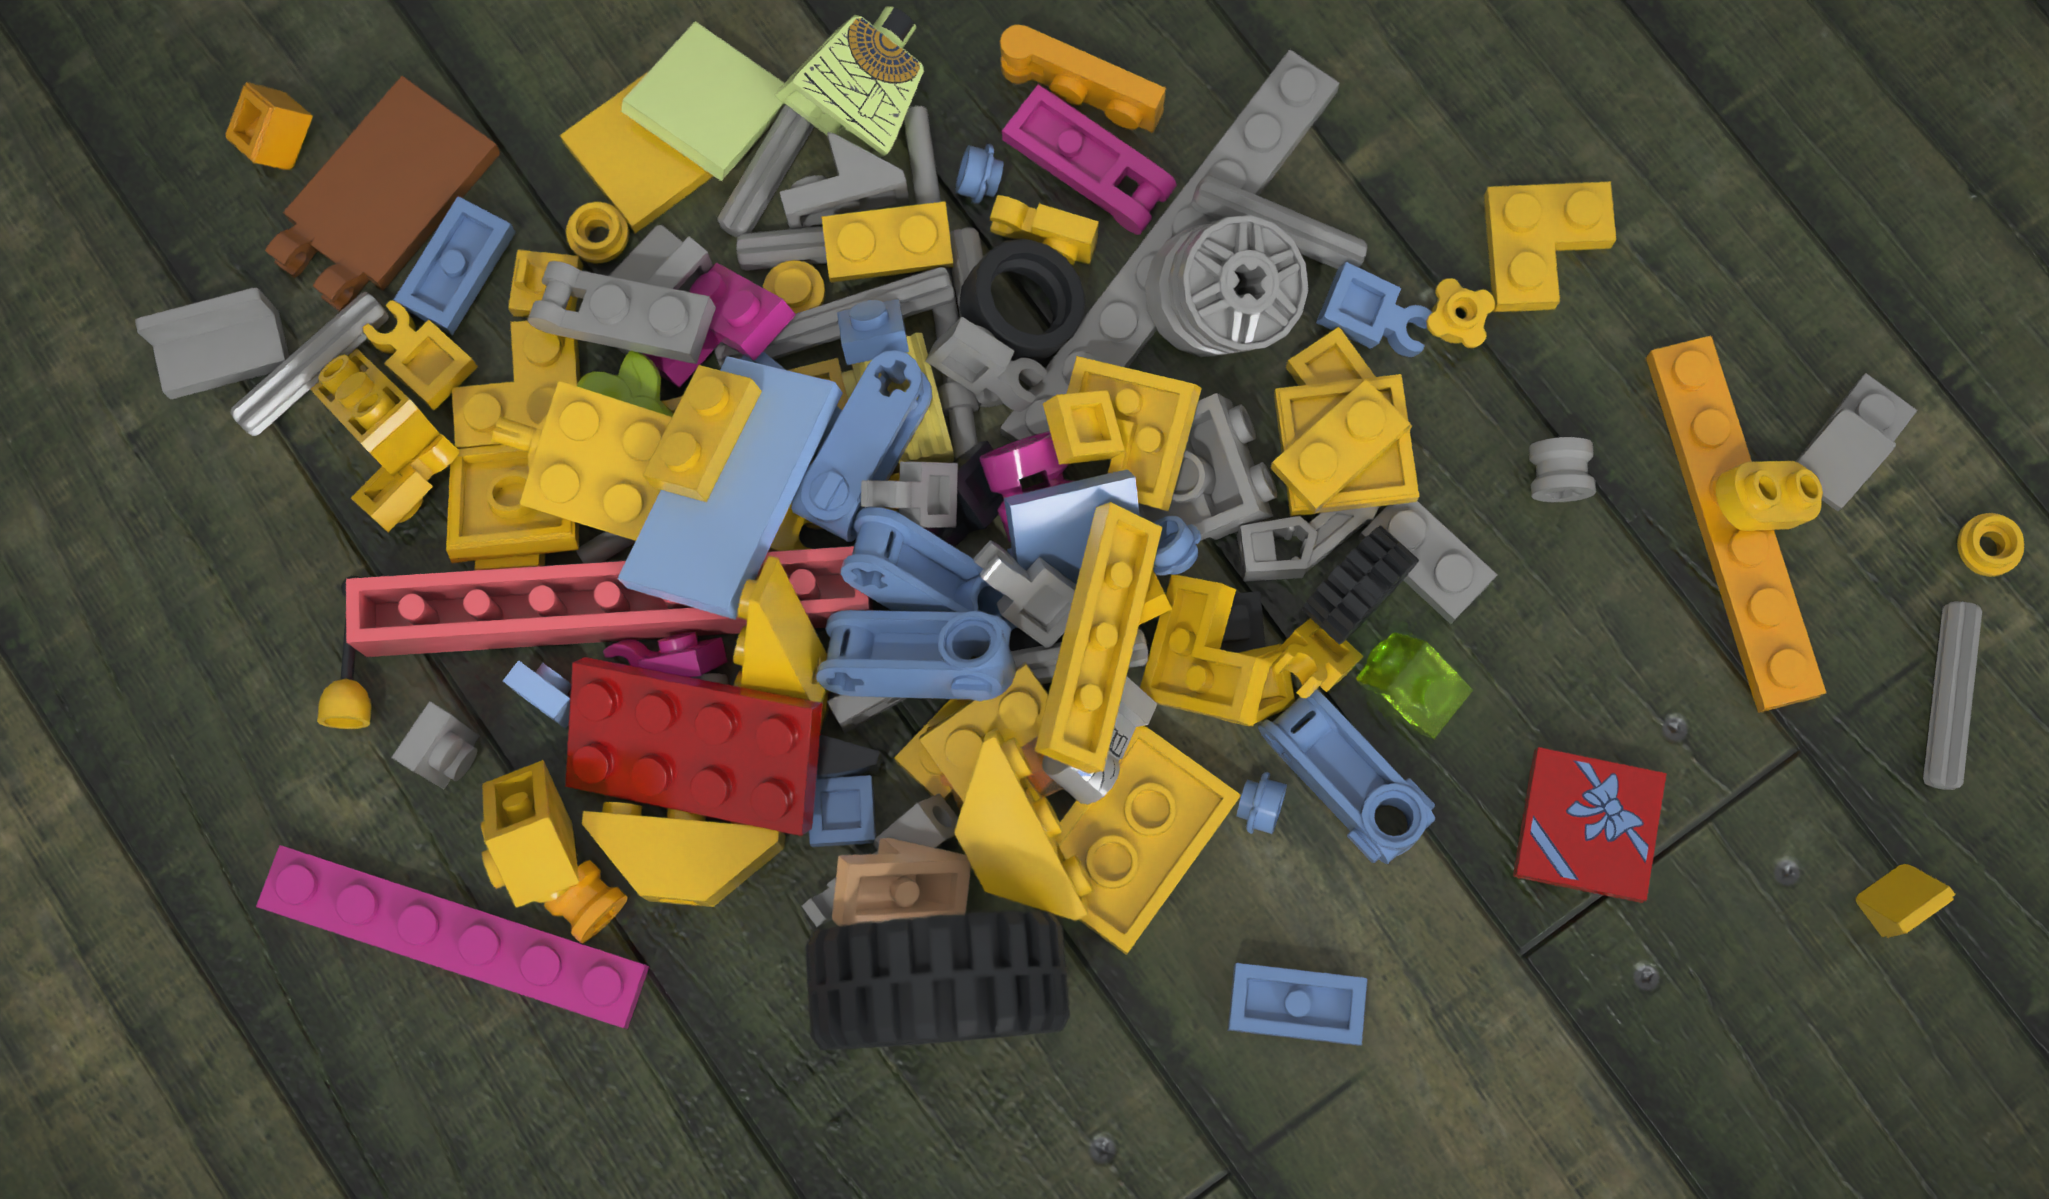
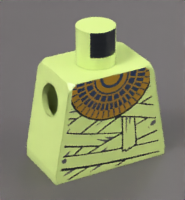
M886 7L874 25L861 16H852L779 88L775 97L826 135L828 132H832L879 158L885 156L894 144L924 72L921 62L903 49L916 29L915 23L907 14L894 7Z

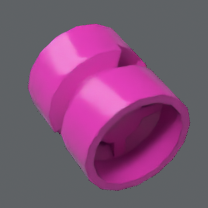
M1050 431L1011 442L987 452L979 458L991 492L1002 494L1003 498L1074 482L1063 477L1062 473L1068 464L1059 465ZM1038 472L1041 473L1043 483L1022 490L1019 479ZM1003 501L998 507V512L1007 538L1011 542L1005 503Z

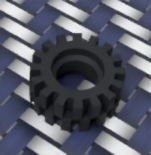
M1380 525L1369 536L1367 535L1346 556L1345 560L1331 572V575L1320 584L1317 591L1306 601L1307 603L1302 607V611L1340 645L1391 595L1396 587L1408 576V573L1417 565L1419 559Z

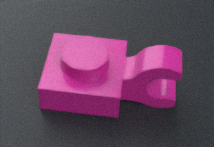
M696 632L676 634L658 640L660 650L657 652L650 651L644 644L634 639L619 641L603 650L605 658L622 656L628 660L630 666L686 677L701 676L728 662L722 637L698 641Z

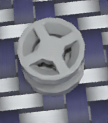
M1559 437L1531 444L1529 446V460L1536 466L1537 474L1536 479L1531 483V497L1544 502H1568L1593 496L1596 493L1595 479L1588 474V462L1594 456L1591 440L1576 437Z

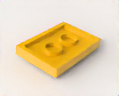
M1146 726L1135 728L1123 758L1119 760L1120 771L1118 778L1108 793L1098 801L1088 805L1081 804L1076 800L1060 822L1063 832L1054 836L1065 859L1074 855L1078 857L1093 887V891L1085 895L1088 901V915L1078 920L1126 955L1241 797L1240 793Z

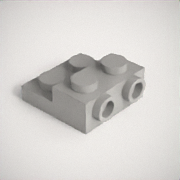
M1218 393L1198 401L1169 512L1138 504L1140 517L1154 523L1166 516H1178L1186 525L1193 524L1199 529L1201 540L1208 537L1217 540L1239 531L1240 525L1258 523L1273 517L1268 501L1277 498L1276 486L1268 468L1263 462L1254 465L1247 443L1256 439V433L1251 418L1242 404L1233 407L1231 400Z

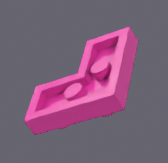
M716 262L707 273L695 280L689 291L690 293L709 296L716 306L697 364L643 354L654 362L660 376L680 387L720 342L755 361L796 314L779 296Z

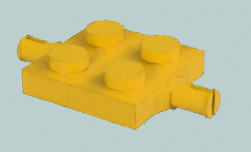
M558 381L549 411L537 425V428L499 416L495 426L517 433L520 437L516 438L494 431L491 442L529 453V474L520 499V505L636 541L661 491L660 489L653 488L642 475L672 417Z

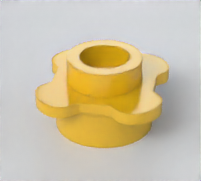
M1452 278L1441 281L1435 289L1438 301L1433 306L1432 313L1426 320L1429 332L1444 341L1462 343L1467 348L1480 346L1486 339V332L1483 328L1486 316L1495 308L1493 296L1487 290L1481 289L1474 292L1463 288L1457 280ZM1457 308L1465 311V318H1459L1456 315Z

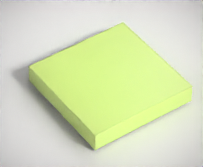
M695 21L623 99L621 112L722 181L777 119L785 103L775 97V94L784 82Z

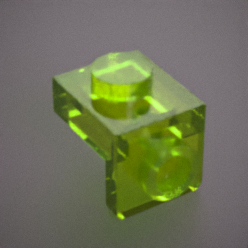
M1396 632L1372 649L1367 658L1366 666L1356 677V680L1365 689L1382 694L1421 735L1432 739L1436 738L1473 691L1427 641Z

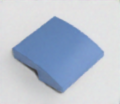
M1126 469L1005 497L1004 503L1012 547L1007 549V552L1026 571L1040 557L1077 584L1096 507L1111 502L1140 516L1135 476Z

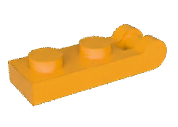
M1012 25L1001 36V69L1004 77L1010 82L1021 84L1033 79L1049 86L1055 96L1067 103L1080 105L1085 102L1105 111V115L1121 127L1127 129L1141 127L1152 133L1154 132L1164 110L1165 87L1024 25Z

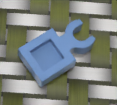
M1345 262L1336 272L1316 323L1331 330L1340 327L1347 338L1371 349L1380 343L1383 335L1387 337L1391 348L1395 352L1405 357H1414L1423 351L1424 344L1408 336L1406 331L1407 322L1414 323L1418 327L1425 329L1427 328V317L1432 312L1418 305L1409 306L1405 309L1396 305L1395 303L1401 290L1400 287Z

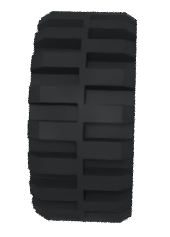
M977 912L861 922L816 930L812 932L805 945L811 1038L820 1050L917 1045L1058 1032L1064 1029L1070 1017L1063 926L1051 912Z

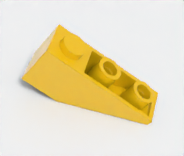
M768 556L758 580L747 579L741 593L738 617L746 619L747 626L744 625L742 627L735 647L734 664L742 665L743 669L738 672L733 686L823 703L821 731L828 713L829 704L827 701L830 700L831 692L817 682L816 673L821 662L826 661L827 653L779 559Z

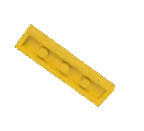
M1111 502L1100 505L1095 509L1035 747L1036 752L1088 774L1104 771L1162 532L1161 526Z

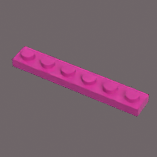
M281 845L278 847L256 905L258 908L624 1029L629 1027L649 970V966Z

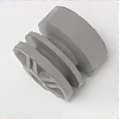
M1252 215L1226 217L1209 224L1189 228L1164 243L1152 259L1145 283L1147 309L1159 334L1178 350L1199 357L1266 348L1287 336L1302 316L1308 294L1306 263L1295 241L1275 223ZM1237 274L1240 276V278H1241V280H1242V282H1241L1240 284H1238L1239 278H1238ZM1235 286H1237L1236 290L1239 296L1235 293L1233 289Z

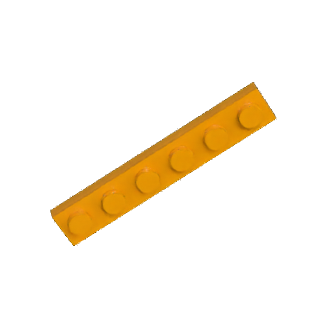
M1707 336L1651 350L1646 357V361L1757 711L1759 713L1819 698L1826 694V690L1774 530L1743 531L1736 528L1725 518L1717 501L1716 483L1719 476L1725 471L1752 461L1712 337Z

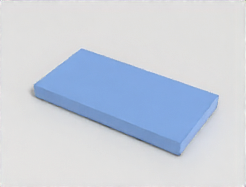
M726 356L720 371L752 378L762 392L707 502L661 490L617 579L627 589L736 620L743 587L747 579L755 580L843 392L834 381Z

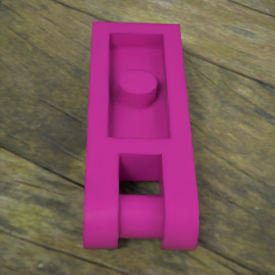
M1039 84L1002 130V140L1110 213L1122 227L1136 235H1140L1152 220L1149 212L1158 201L1165 202L1177 187L1174 178L1164 169ZM1126 175L1139 185L1131 197L1117 188Z

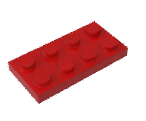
M584 657L572 663L565 787L803 836L813 826L823 703Z

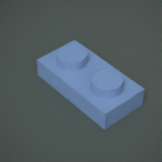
M458 196L397 293L394 301L401 304L407 312L426 322L430 320L439 329L453 336L516 233L514 228L507 221Z
M1235 963L1228 1031L1357 1046L1362 1045L1367 978Z

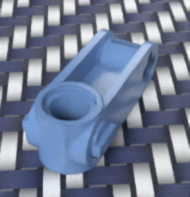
M898 350L885 351L875 356L868 364L816 459L808 466L792 500L791 508L793 513L848 542H852L858 536L854 529L857 514L862 509L869 508L861 507V480H889L927 412L932 399V387L929 380L921 371L916 360L909 354ZM907 379L910 383V387L906 392L895 389L890 394L887 390L891 382L902 384Z
M869 507L862 509L857 514L854 529L858 536L853 553L843 560L841 567V576L850 586L892 611H979L989 615L1000 616L1011 628V631L1017 627L1001 616L996 604L1005 594L990 586L980 577V572L983 568L977 565L971 557L893 510ZM986 652L978 653L974 656L980 657L983 656Z
M838 611L831 614L827 620L826 632L831 638L826 661L821 662L818 666L816 679L823 688L830 692L846 696L990 700L1003 694L1012 684L1016 674L1015 661L1009 648L1011 628L1000 616L989 615L979 611ZM986 652L983 656L977 659L969 660L972 656L978 653Z
M1317 689L1308 698H1301L1299 696L1273 722L1264 720L1258 726L1260 733L1272 749L1350 830L1347 837L1372 863L1379 859L1381 862L1389 864L1396 856L1408 851L1420 838L1425 829L1435 821V816L1431 811L1435 804L1410 778L1405 781ZM1306 719H1311V720L1308 721L1299 731H1297V732L1294 733V734L1292 733V732H1293L1294 730H1296ZM1387 805L1397 807L1407 819L1406 833L1399 836H1390L1383 833L1375 823V810Z

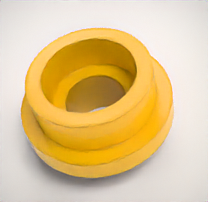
M591 202L582 205L572 214L567 224L566 236L572 251L579 258L590 263H605L616 258L625 249L629 239V228L626 219L616 207L604 202ZM597 227L609 229L608 237L604 241L594 243L588 240L589 234L593 229Z
M1984 513L1975 516L1962 527L1958 535L1957 547L1962 561L1969 569L1983 576L1994 577L2003 575L2017 566L2024 553V538L2018 525L2011 519L1996 513ZM1981 537H1989L1995 542L1997 546L1995 556L1987 555L1980 546Z

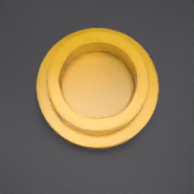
M794 260L778 264L768 273L763 284L764 289L782 298L795 314L821 306L825 299V286L820 273L813 266L803 261Z

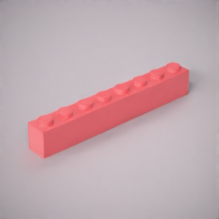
M854 546L767 552L755 578L757 581L768 556L778 558L813 628H826L830 615L838 611H873V599L850 586L841 576L843 560L852 555ZM626 561L346 579V643L366 657L611 642L625 639H658L686 632H696L697 636L740 633L744 625L747 626V620L738 616L736 620L627 589L617 579Z

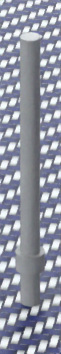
M922 106L910 107L904 117L916 204L941 202L927 109ZM945 268L949 273L953 284L952 270L951 268ZM956 297L952 303L932 309L937 339L959 320ZM942 373L944 384L938 388L943 414L944 416H949L956 460L978 444L973 413L979 409L975 393Z

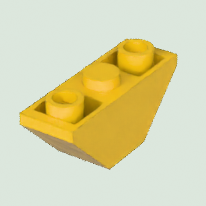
M357 348L348 356L341 355L330 361L320 372L319 382L310 389L392 477L440 435L419 408Z
M995 728L985 733L954 833L985 892L1076 921L1088 915V901L1085 895L1093 891L1092 884L1078 857L1074 855L1065 859L1054 836L1062 833L1063 829L1048 799L1044 796L1035 801L1024 777L1032 774V769L1018 741L1012 738L1004 742L998 728Z
M604 802L602 812L583 811L582 825L635 891L650 902L714 907L781 852L785 846L786 836L780 831L732 821L731 824L706 822V816L670 808L667 810V818L641 816L642 806L620 802Z

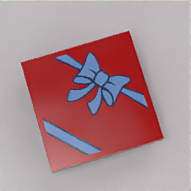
M1540 747L1536 748L1533 753L1513 877L1639 903L1647 901L1667 773Z

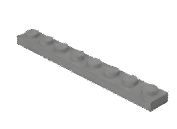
M1289 50L1084 317L1075 335L1061 347L1045 368L1047 372L1045 378L1029 389L1028 392L1036 397L1034 402L1023 412L1013 410L1000 427L1001 435L1014 442L1035 434L1050 431L1043 403L1055 395L1067 393L1076 356L1125 368L1131 365L1157 330L1147 309L1145 283L1152 259L1167 240L1189 228L1219 221L1192 207L1193 194L1199 181L1205 176H1212L1259 196L1336 95L1339 82L1293 51Z

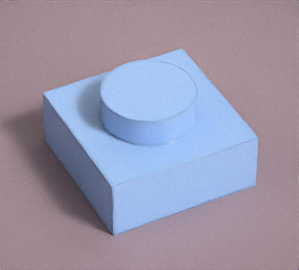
M518 660L503 682L566 729L569 725L570 698L566 695L571 690V683L544 663L534 672Z

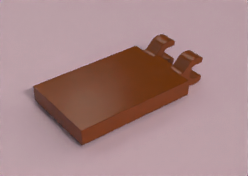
M401 76L285 209L284 215L294 226L277 234L265 251L276 259L274 263L293 278H296L305 270L317 251L334 262L335 265L328 267L319 275L313 287L323 294L321 298L340 312L357 297L368 281H371L384 291L441 224L458 196L463 198L501 153L496 143Z

